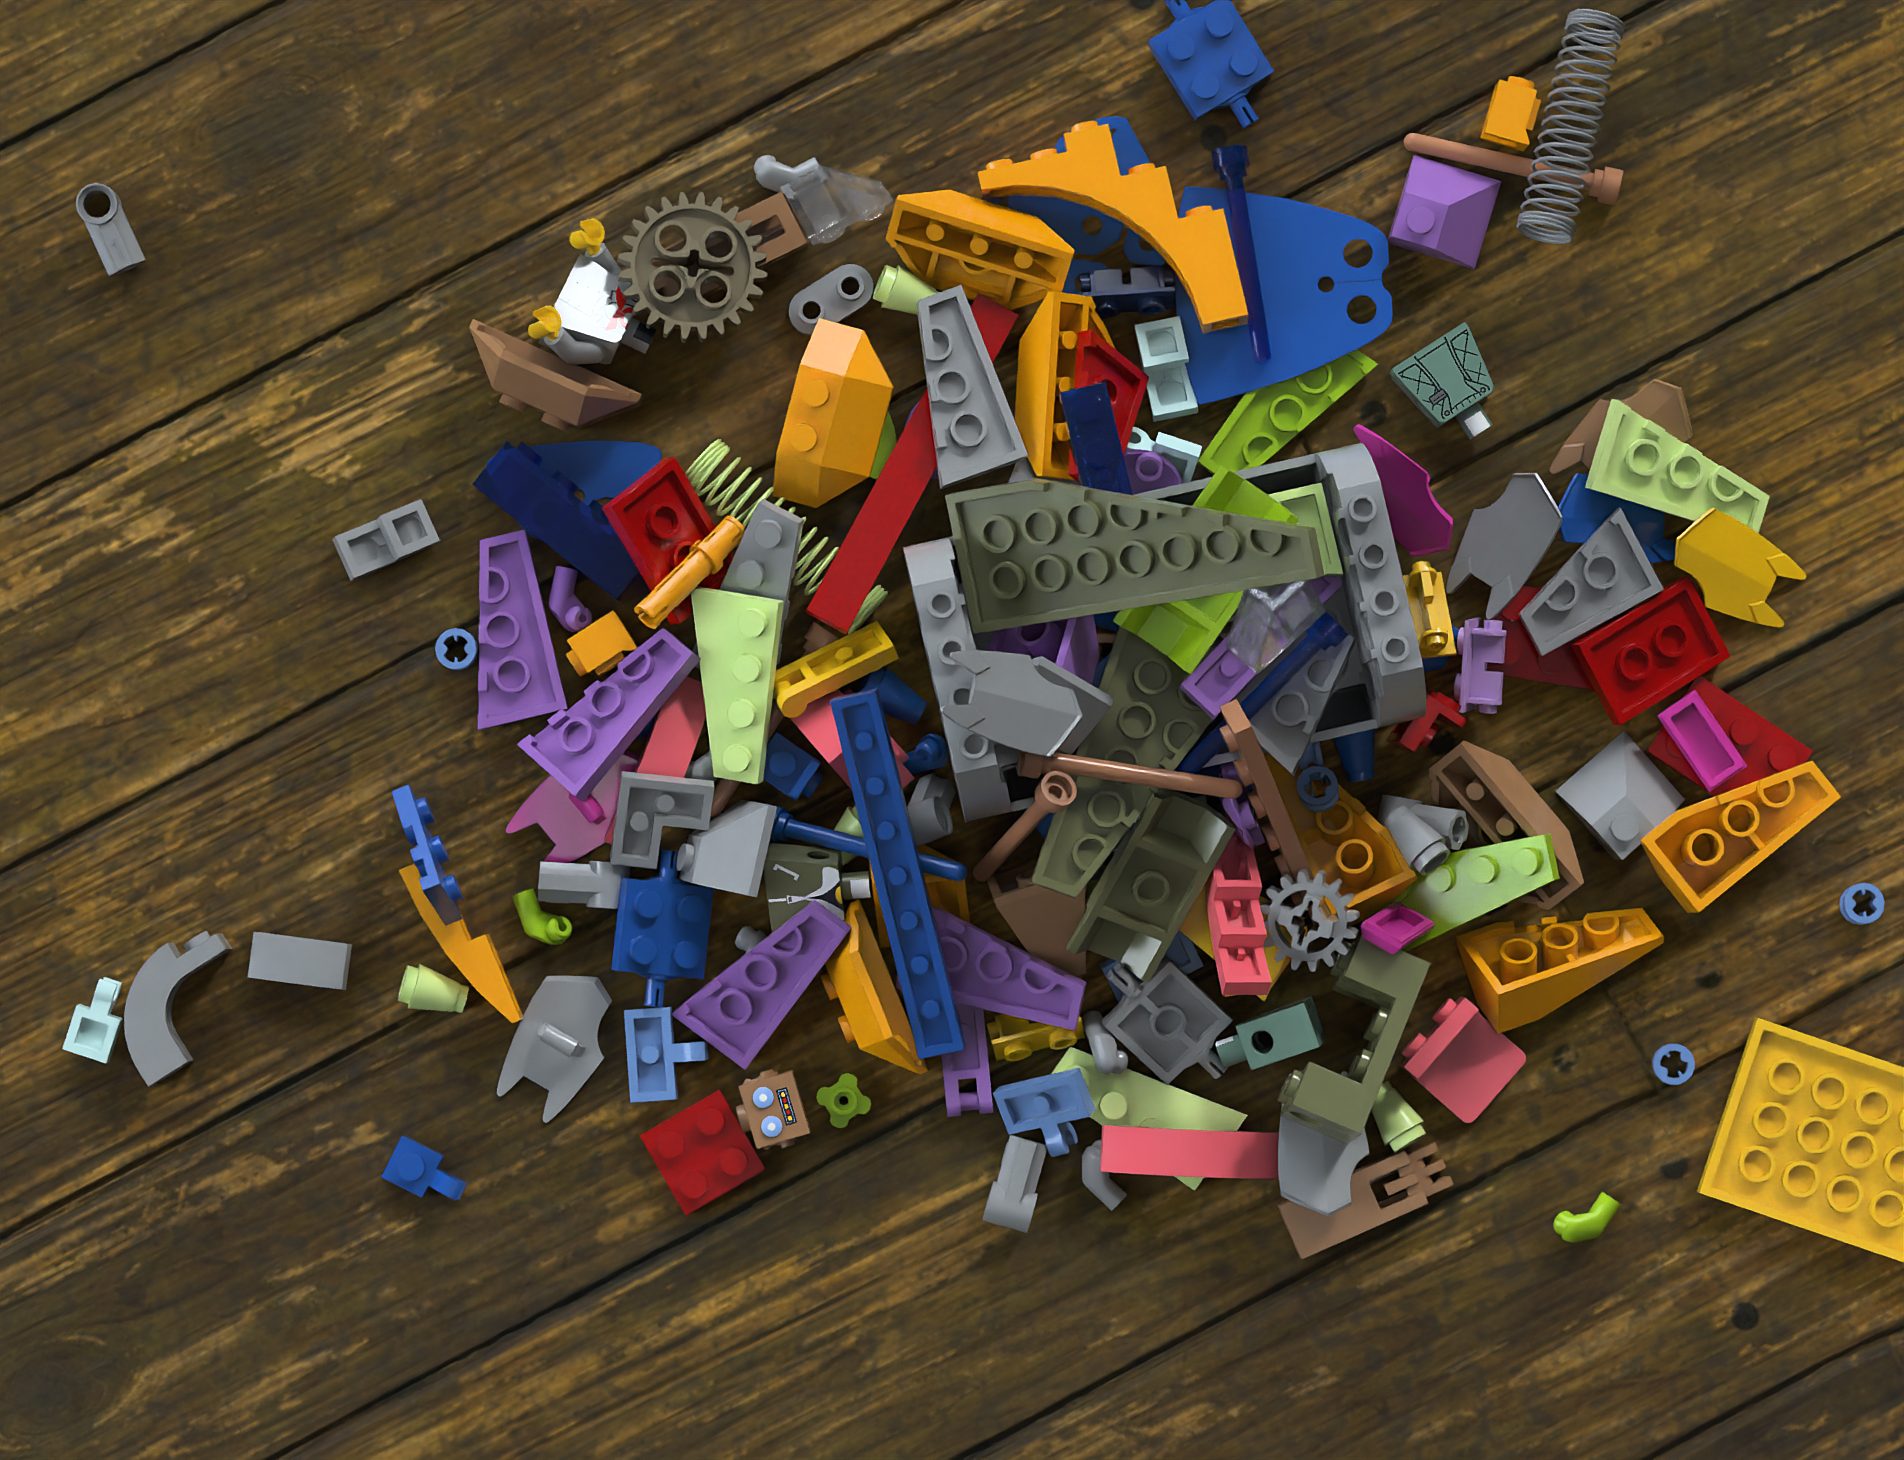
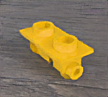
M1428 561L1416 562L1412 565L1413 571L1409 575H1403V581L1421 658L1454 656L1457 652L1442 573L1436 572Z
M1007 1014L994 1016L995 1021L987 1023L996 1061L1002 1059L1019 1061L1029 1057L1033 1051L1048 1047L1055 1050L1064 1049L1074 1045L1078 1039L1085 1038L1080 1016L1076 1030L1041 1022L1029 1024L1028 1019Z

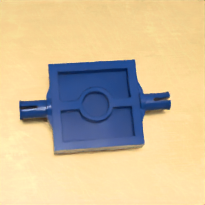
M1164 0L1175 20L1168 29L1151 38L1147 45L1194 121L1213 110L1230 106L1242 129L1257 122L1259 117H1257L1245 96L1253 86L1270 77L1274 70L1230 0H1215L1205 7L1191 10L1185 0Z
M660 849L658 877H651L645 880L621 878L611 970L634 972L643 978H647L643 1006L663 1008L665 980L679 977L704 979L714 888L689 885L681 879H677L676 862L679 851Z

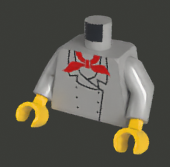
M593 218L580 221V226L584 231L572 232L570 243L576 249L586 248L585 256L579 255L555 306H544L533 311V316L539 321L529 325L528 333L532 338L540 339L539 344L551 348L569 365L610 364L620 343L646 354L657 329L653 327L648 329L645 323L633 318L632 311L638 302L637 298L623 299V292L632 285L628 282L618 281V273L622 272L605 244L602 243L605 231L601 222Z

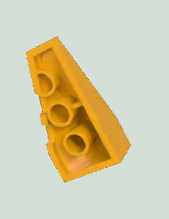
M1809 761L1677 810L1641 838L1640 842L1658 877L1687 913H1699L1841 798V796L1813 761Z
M1643 908L1587 913L1583 920L1557 923L1556 916L1541 918V924L1514 927V921L1496 922L1456 936V943L1477 1005L1496 1032L1500 1034L1543 1018L1663 944L1664 936Z

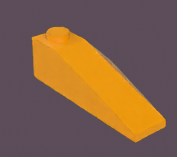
M1269 753L1264 754L1313 877L1315 878L1318 872L1323 870L1326 872L1325 883L1331 885L1334 881L1340 879L1342 884L1338 892L1341 896L1348 893H1353L1355 896L1347 907L1348 910L1360 911V916L1358 919L1349 922V926L1380 912L1417 879L1414 870L1409 868L1389 829L1386 826L1383 827L1366 811V807L1358 799L1353 798L1339 785V798L1332 808L1323 812L1310 811L1302 805L1297 792V780L1304 771L1301 770L1300 764L1293 776ZM1311 763L1307 766V768L1318 765L1315 763ZM1314 780L1311 782L1312 790L1306 792V794L1310 796L1314 792L1315 798H1321L1325 796V788L1330 784L1326 782L1322 786L1321 780ZM1325 897L1324 903L1331 915L1338 916L1332 902Z

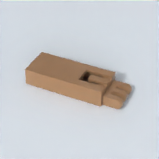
M782 191L737 213L735 221L738 224L748 219L752 220V225L746 233L748 237L754 235H761L762 237L761 243L753 249V252L766 253L767 259L766 262L755 266L757 269L761 270L808 247L807 241ZM712 238L705 243L706 250L713 257L723 258L730 253V247L724 239ZM684 240L665 250L670 252L681 250L685 246ZM660 259L651 262L656 267L680 266L661 261ZM697 261L687 267L688 276L696 277L698 270L703 269L697 267ZM730 268L710 270L726 276L733 274V270ZM661 277L654 283L656 292L662 291L665 297H672L679 292V286L672 278ZM707 283L700 288V293L705 298L723 288L716 283Z
M1432 1142L1409 1153L1401 1150L1354 1170L1350 1181L1352 1204L1330 1216L1313 1211L1290 1200L1277 1204L1299 1257L1304 1259L1429 1204L1426 1197L1452 1186L1454 1183L1450 1176L1441 1177L1435 1182L1430 1177V1175L1446 1168L1443 1159L1425 1165L1422 1159L1439 1151L1436 1143ZM1398 1172L1400 1178L1383 1184L1388 1196L1403 1189L1406 1191L1377 1202L1370 1184Z

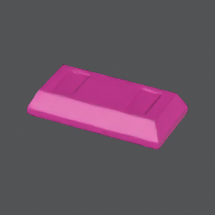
M1696 690L1657 715L1708 792L1747 767V764Z
M1397 901L1362 922L1360 927L1364 939L1394 955L1433 929L1435 924L1432 920Z

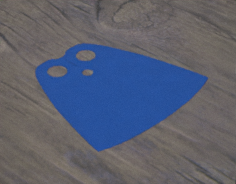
M1185 186L1178 219L1186 217V211L1200 206H1212L1213 211L1224 209L1248 310V324L1203 334L1192 301L1174 272L1177 316H1180L1189 356V362L1185 363L1199 405L1240 395L1309 372L1361 348L1381 335L1390 326L1393 317L1392 297L1382 284V273L1389 263L1388 242L1386 236L1378 228L1355 217L1295 200L1224 189ZM1355 239H1362L1368 242L1373 251L1370 262L1360 268L1348 265L1343 257L1346 244ZM1322 277H1330L1334 283L1338 284H1334L1331 291L1322 292L1318 288V281ZM1359 295L1370 297L1375 302L1377 308L1374 318L1365 324H1357L1351 321L1347 314V305L1350 300Z

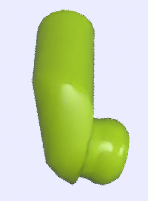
M534 888L512 896L523 929L529 937L550 945L562 944L569 938L572 933L570 921L564 916H557L542 911Z
M1601 1192L1588 1213L1574 1216L1569 1211H1562L1556 1216L1553 1228L1556 1233L1562 1235L1563 1240L1571 1243L1597 1238L1602 1234L1621 1204L1604 1192Z

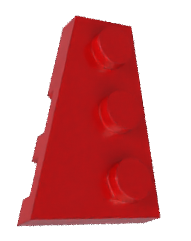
M1092 330L1078 332L1068 475L1083 487L1113 492L1149 376Z

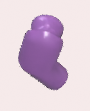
M556 566L548 607L563 628L571 632H580L591 624L592 615L590 610L585 608L574 595L578 570Z

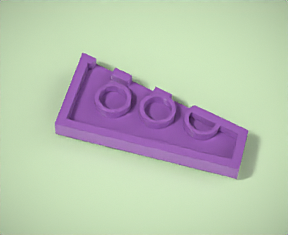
M526 530L480 540L478 730L558 712L560 709L567 710V700Z
M662 628L617 664L618 670L603 682L598 680L583 691L586 695L567 711L560 709L547 720L549 725L534 737L529 734L517 745L570 793L584 801L701 658L672 633Z
M814 899L676 1008L671 1015L745 1070L851 929V926Z
M932 905L956 1003L1076 1030L1086 981ZM897 976L895 988L901 989L899 977Z

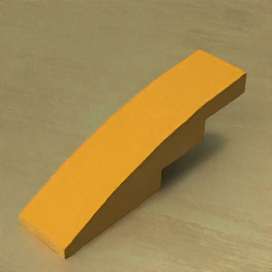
M412 864L400 869L399 872L420 915L446 955L473 987L511 1023L524 1019L490 934H485L472 940L463 919L445 926L422 890L419 881L422 877L416 865Z

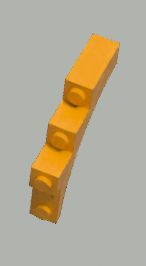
M1087 121L1072 126L1071 132L1064 133L1066 152L1057 153V149H1045L1031 154V160L1013 164L1011 159H1001L988 163L985 166L986 170L978 172L983 200L1018 195L1052 197L1091 207L1122 222L1150 243L1174 270L1192 301L1203 334L1248 324V310L1224 209L1213 211L1212 206H1200L1186 211V217L1178 219L1166 166L1155 168L1154 163L1141 164L1128 169V175L1121 176L1109 124L1098 126L1097 121Z

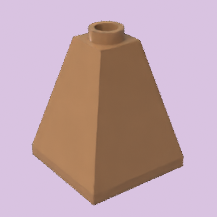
M1038 859L995 872L988 878L987 883L997 909L1027 952L1082 979L1081 975L1086 973V951L1073 954L1067 951L1066 946L1085 914V887L1073 899L1031 884L1030 881Z

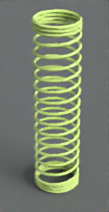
M717 439L695 460L685 472V475L693 488L697 486L695 492L698 496L703 495L713 487L706 499V506L714 505L724 497L717 509V516H722L735 507L730 515L735 517L748 497L762 482L763 477H759L732 504L722 510L737 487L752 471V467H748L728 488L711 501L720 485L741 461V457H737L714 481L700 491L709 475L730 451L728 445L721 442V439ZM770 487L756 502L736 518L740 522L746 517L742 523L744 527L750 521L758 502L762 499L766 500L774 488ZM781 497L774 505L779 507L785 500L784 497ZM791 507L788 512L793 514L795 507ZM813 527L800 540L798 554L815 534L817 527ZM824 537L796 563V569L802 564L803 566L793 580L794 586L802 584L814 574L804 590L805 596L811 595L818 589L822 580L812 589L810 588L839 551V547H835L812 570L799 579L814 557L826 544L828 537ZM877 585L865 598L848 630V635L855 632L887 597L888 591H884L881 585Z

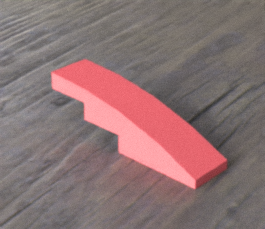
M1234 832L1204 884L1212 945L1222 995H1268L1271 978L1263 949L1267 933L1259 904L1262 883L1254 850H1251Z

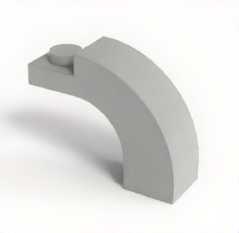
M207 931L200 933L183 945L187 951L183 955H181L174 943H166L148 958L134 978L125 1005V1038L131 1058L148 1087L158 1084L194 1061L174 1027L172 1018L173 1001L179 987L189 976L232 949L223 933H216L211 937Z

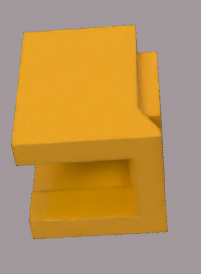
M1509 76L1508 81H1498L1493 91L1480 139L1524 152L1530 143L1528 135L1533 130L1541 103L1540 99L1535 98L1537 90L1534 89V82L1515 76Z
M612 610L569 638L567 642L572 650L566 653V656L580 677L586 673L592 675L595 672L598 676H602L626 658L624 653L633 652L638 646L617 613Z

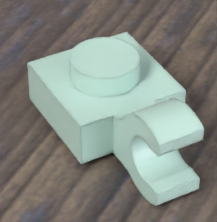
M1133 427L1126 451L1142 449L1160 454L1175 466L1182 482L1188 483L1191 482L1202 446L1158 432L1154 442L1146 432Z
M107 977L99 979L91 1007L82 1004L76 1005L62 1049L103 1063L110 1061L123 1018L111 1014L122 982Z

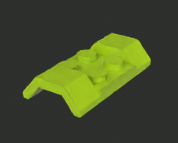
M1223 465L1219 466L1192 505L1296 524L1299 520L1296 515L1278 501ZM1250 589L1120 610L1113 619V622L1151 644L1191 675Z

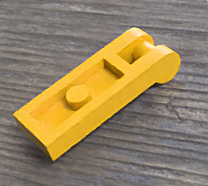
M875 621L776 670L773 698L776 699L777 706L784 716L788 718L798 717L806 710L808 703L828 693L835 692L841 687L899 659L897 652L878 621Z

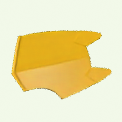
M1715 508L1708 510L1676 538L1674 565L1690 574L1698 582L1704 594L1705 607L1761 625L1784 626V621L1765 603V600L1777 576L1799 580L1806 579L1805 572L1788 555L1744 523Z

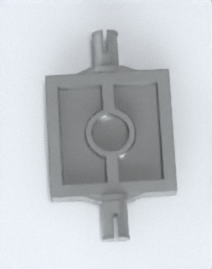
M1165 956L1161 960L1149 983L1140 978L1136 980L1120 963L1113 966L1117 974L1111 969L1109 970L1106 978L1114 983L1124 994L1121 1001L1101 1021L1104 1027L1162 1081L1168 1085L1182 1070L1197 1062L1214 1079L1222 1076L1214 1065L1225 1073L1227 1068H1224L1220 1057L1211 1048L1216 1037L1233 1020L1222 1007L1171 959Z

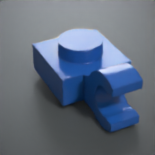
M405 1135L401 1136L381 1176L421 1198H424L429 1187H432L455 1201L457 1199L460 1200L468 1184L460 1178L439 1169L445 1158L444 1155Z

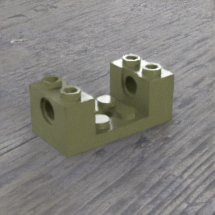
M1362 934L1353 944L1348 943L1351 949L1346 955L1337 953V962L1331 967L1329 974L1336 977L1332 990L1378 1009L1377 1014H1372L1363 1035L1364 1039L1370 1041L1367 1050L1363 1049L1360 1056H1355L1347 1077L1312 1062L1306 1064L1303 1071L1294 1069L1291 1076H1287L1277 1100L1284 1103L1280 1116L1347 1145L1362 1134L1431 964L1401 950L1391 955L1364 939Z

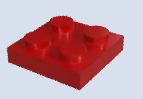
M721 1089L640 1135L685 1216L766 1169L747 1134L743 1133L740 1122Z

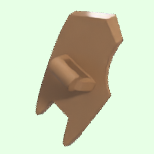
M1653 379L1638 393L1627 399L1620 400L1629 406L1632 411L1659 425L1667 433L1683 443L1693 436L1681 387ZM1599 399L1553 460L1549 468L1552 474L1558 473L1579 461H1582L1590 470L1611 401Z

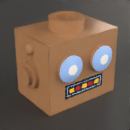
M773 1069L760 1072V1076L756 1079H745L744 1083L739 1086L743 1104L736 1106L738 1119L743 1133L752 1131L757 1149L763 1148L768 1150L774 1145H781V1148L795 1144L794 1141L797 1140V1137L811 1132L793 1070L779 1074L777 1071L773 1072Z

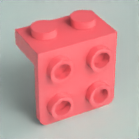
M1460 996L1455 1002L1451 998L1447 999L1433 1015L1432 1019L1436 1024L1425 1036L1418 1033L1401 1052L1406 1058L1399 1066L1465 1123H1471L1525 1064L1526 1055L1503 1033L1498 1034L1491 1023L1478 1012L1479 1009L1467 998Z

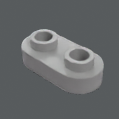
M842 265L797 293L789 306V317L794 328L804 335L812 336L819 318L840 323L863 309L871 301L874 292L873 280L870 274L859 265ZM847 279L856 280L860 285L858 292L853 295L845 294L842 290L843 282ZM809 303H815L821 309L820 315L815 319H808L803 315V309Z

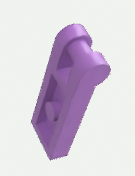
M956 1003L966 1046L964 1050L941 1054L947 1117L961 1116V1111L979 1110L980 1114L993 1113L984 1011L981 1008ZM976 1078L977 1091L959 1093V1079Z

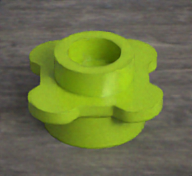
M850 1073L842 1074L839 1082L831 1087L820 1088L816 1096L817 1102L825 1106L830 1113L831 1124L837 1128L846 1127L849 1119L857 1114H866L871 1107L870 1098L862 1095L857 1087V1078ZM846 1096L848 1103L846 1105L840 1104V1097Z

